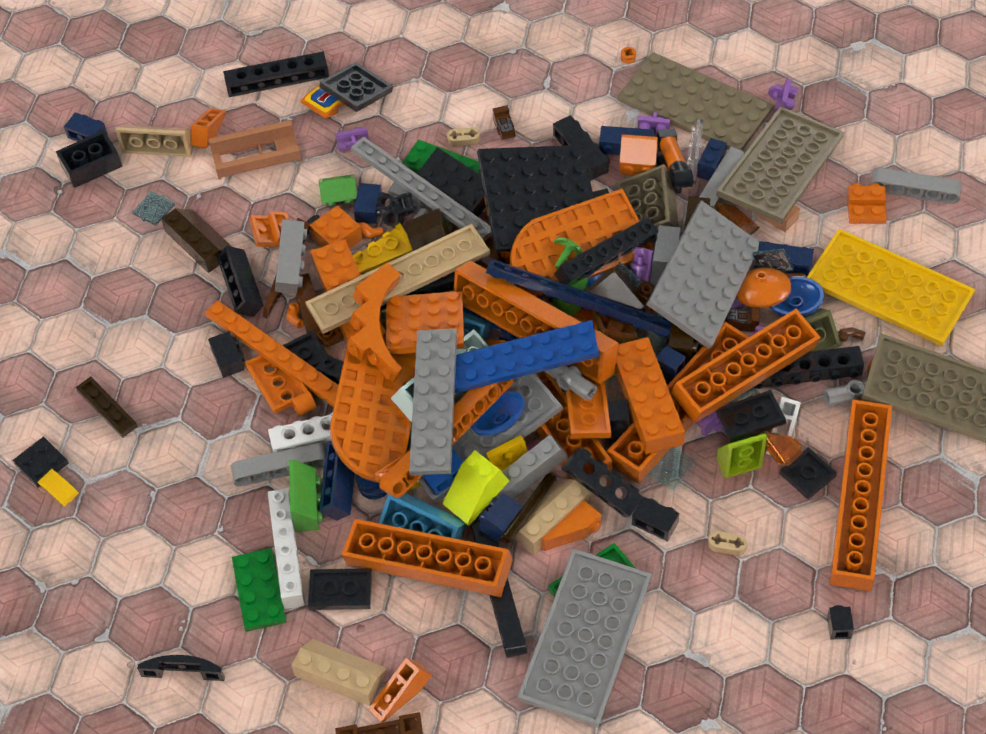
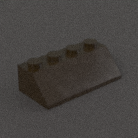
M175 208L161 218L165 232L208 273L219 266L217 256L226 245L231 246L194 210Z

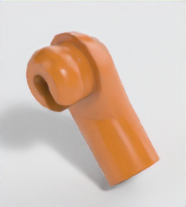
M292 302L289 304L286 318L295 327L301 328L304 325V321L299 318V305L296 302Z

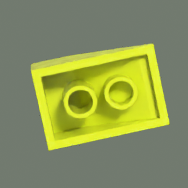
M474 450L461 464L443 505L469 526L507 485L509 480L500 469Z

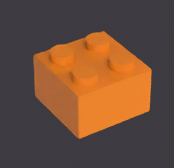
M338 205L309 225L312 239L321 247L345 239L350 249L363 240L361 226Z

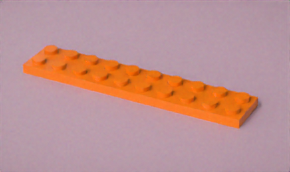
M581 308L580 312L570 315L580 322L592 320L594 329L598 330L596 311ZM582 374L585 379L597 386V392L588 401L570 389L565 391L570 438H611L605 381L599 384Z

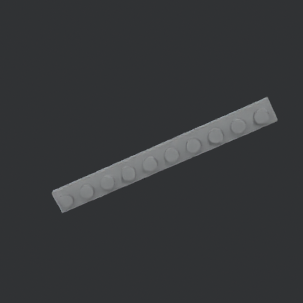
M365 137L361 138L351 147L353 153L412 193V195L433 210L440 208L443 217L460 229L472 224L484 242L492 236L490 225Z

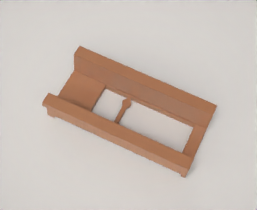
M291 120L209 138L219 180L221 177L294 160L301 161L300 150L295 140ZM275 143L276 151L262 154L261 146ZM255 147L259 149V155L224 163L221 162L220 155Z

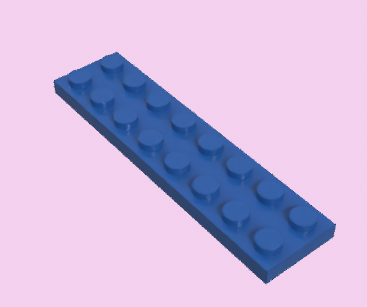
M590 320L456 355L455 394L600 357L593 321Z

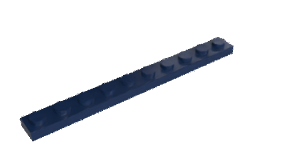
M491 259L486 273L494 278H501L511 284L524 286L528 290L544 293L548 297H556L568 304H576L585 310L596 311L602 316L616 318L622 323L633 324L639 329L653 331L659 336L664 335L668 337L672 325V322L494 259Z

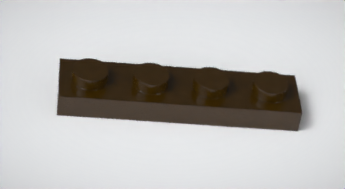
M89 377L76 387L77 392L122 438L138 427L137 423L92 377Z

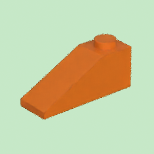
M209 108L191 125V145H195L198 148H208L210 146L209 138L216 137L226 115V110Z
M583 500L542 538V549L544 551L587 538L592 533H596L602 526V515Z
M405 658L368 709L384 723L422 690L432 674L419 662Z

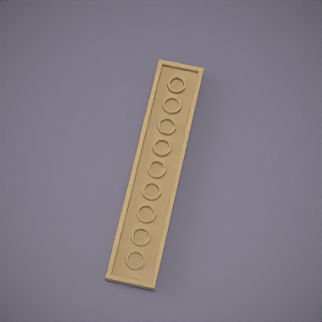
M470 224L389 262L401 276L398 285L387 295L381 306L387 304V301L393 296H404L454 272L455 269L469 261L475 262L490 255V249L474 226ZM380 267L305 302L306 307L323 334L351 320L352 313L361 306L353 298L355 287Z

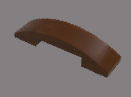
M306 273L299 275L303 276L302 287H298L296 297L306 333L313 331L316 334L320 328L305 303L315 298L316 294L310 275Z
M420 712L401 715L399 720L358 727L357 724L335 728L336 734H423Z

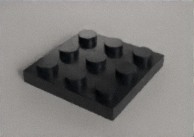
M356 62L320 81L319 88L355 112L388 95L393 90L392 85Z

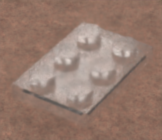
M696 119V126H692L691 137L694 138L690 140L689 150L691 151H689L687 157V164H690L687 167L693 173V184H696L704 120Z

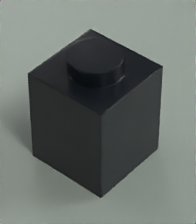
M843 605L829 607L827 621L830 640L851 639L854 631L851 607H844Z

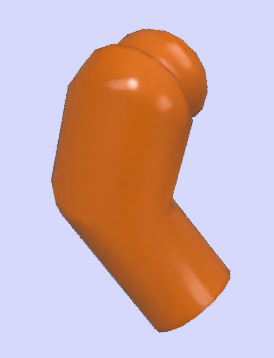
M364 222L359 223L362 235L366 238L378 237L384 234L382 226L372 228Z

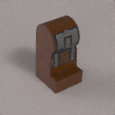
M508 105L492 108L493 121L501 140L515 137V128L509 114Z
M752 307V310L730 308L724 323L730 324L739 331L755 332V328L759 326L760 307Z

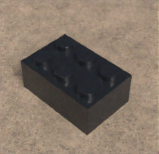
M104 130L56 151L60 165L74 188L123 167L116 148Z

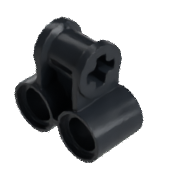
M388 193L379 195L377 204L386 211L383 214V222L392 228H395L399 223L403 225V216L417 211L411 199L412 193H404L396 198ZM390 199V204L385 206L386 200ZM396 215L395 222L391 223L392 216Z

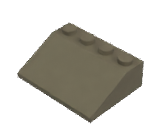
M664 164L616 182V190L623 188L639 221L649 217L657 230L658 225L679 227L675 188L672 186L670 171Z

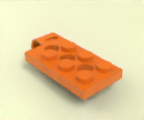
M261 355L244 362L247 371L274 415L291 406L298 417L317 408L312 395L303 383L300 384ZM269 367L275 368V370L270 373L265 371ZM276 381L283 382L280 386H274ZM284 395L292 396L289 400L282 399Z

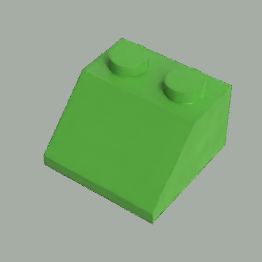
M354 174L319 179L321 202L326 203V206L336 205V201L352 203L357 198Z

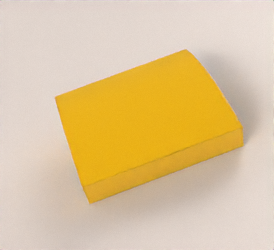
M519 435L486 452L488 461L503 472L526 454L528 450L523 437Z

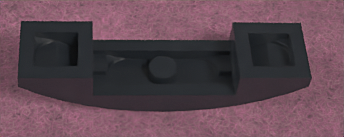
M190 655L160 656L138 664L137 667L141 677L162 678L163 670L200 672L203 680H225L222 668L206 659Z

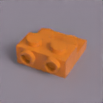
M854 183L848 186L846 196L849 224H886L885 186H880L878 183H873L870 186Z

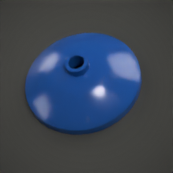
M789 277L791 282L789 296L780 304L769 307L780 316H785L794 309H797L804 317L820 308L824 301V291L821 285L812 279Z
M515 391L503 392L497 401L471 425L472 430L475 434L486 437L507 431L521 417L525 407L524 398Z

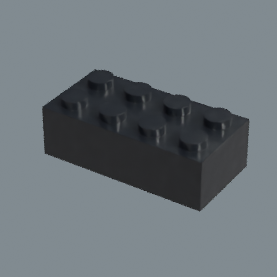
M437 147L418 171L417 175L479 217L486 207L481 175Z

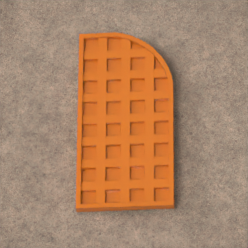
M623 188L535 218L526 224L517 235L510 253V265L559 282L554 275L558 269L555 267V264L565 245L553 244L555 239L562 237L571 239L585 252L638 223L639 219ZM651 242L642 246V248L654 250ZM571 251L566 262L577 256L574 251ZM635 251L586 278L588 279L611 269H616L618 266L632 263ZM517 285V287L523 289L524 291L532 294L535 297L544 295V293L538 291H531L524 286Z
M350 331L348 343L350 338L357 332ZM346 348L330 422V438L335 452L351 471L364 479L377 482L374 478L375 471L406 454L412 422L392 401L391 397L415 377L416 353L391 355L402 368L399 379L393 382L386 378L376 365H372L367 357L360 361Z

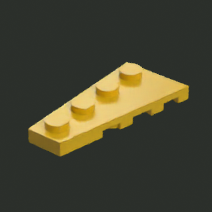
M399 223L395 226L394 230L391 232L387 231L382 235L381 239L371 242L366 249L358 251L352 256L362 275V273L370 272L413 250L405 230Z

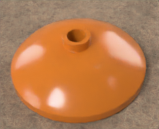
M768 267L755 268L747 272L736 298L742 304L749 307H772L780 304L789 296L791 282L785 273L777 269Z

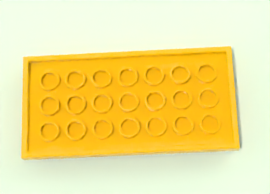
M840 228L806 277L819 283L824 293L943 347L976 290Z

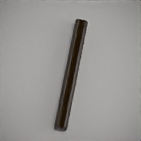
M547 473L502 534L503 540L507 543L513 540L555 482V476Z

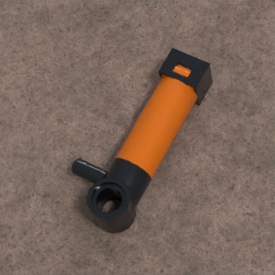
M675 128L657 130L658 151H662L671 174L672 186L675 188V193L679 194L682 192V188L693 186L692 170L688 169L677 143L678 135Z

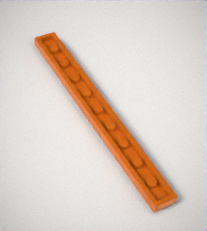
M219 300L205 311L206 317L227 332L230 331L231 335L297 382L303 383L307 389L334 407L338 384Z

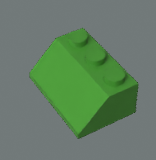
M289 460L290 513L295 532L319 530V522H323L322 513L319 512L321 493H318V487H322L321 475L317 476L316 468L296 460Z

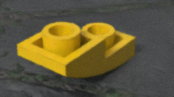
M53 469L37 482L64 507L79 494L73 486Z

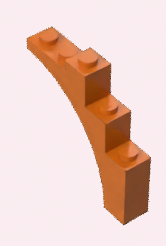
M387 262L355 287L353 298L361 306L352 313L350 323L358 332L350 338L347 348L360 361L367 357L372 365H376L386 378L395 382L399 379L402 368L385 346L380 330L379 316L383 301L398 285L401 274Z

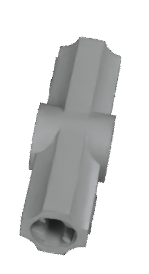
M573 365L544 371L556 379L561 389L565 391L570 389L585 400H591L597 392V386L585 379L581 371Z
M852 380L848 385L825 389L823 394L826 405L829 407L846 403L851 405L852 399L863 400L861 397L866 381Z

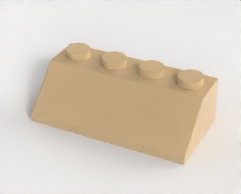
M119 126L115 129L122 153L191 157L194 146L191 145V129Z
M560 478L550 487L514 539L535 555L542 549V538L583 500L590 504V491L576 480Z
M315 639L310 640L300 648L291 665L294 676L368 706H371L389 670L384 666Z

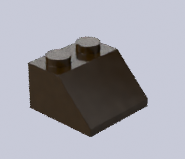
M440 208L406 222L408 239L413 251L450 234Z

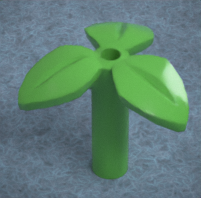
M562 237L553 241V244L565 245L555 264L556 268H559L561 264L566 262L571 251H574L577 256L583 253L579 245L571 239Z

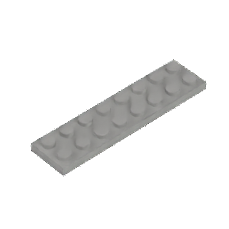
M456 329L417 330L410 475L451 474L457 349Z

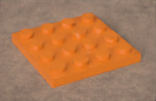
M462 291L393 296L387 301L386 347L391 355L416 353L417 330L456 329L457 349H465Z

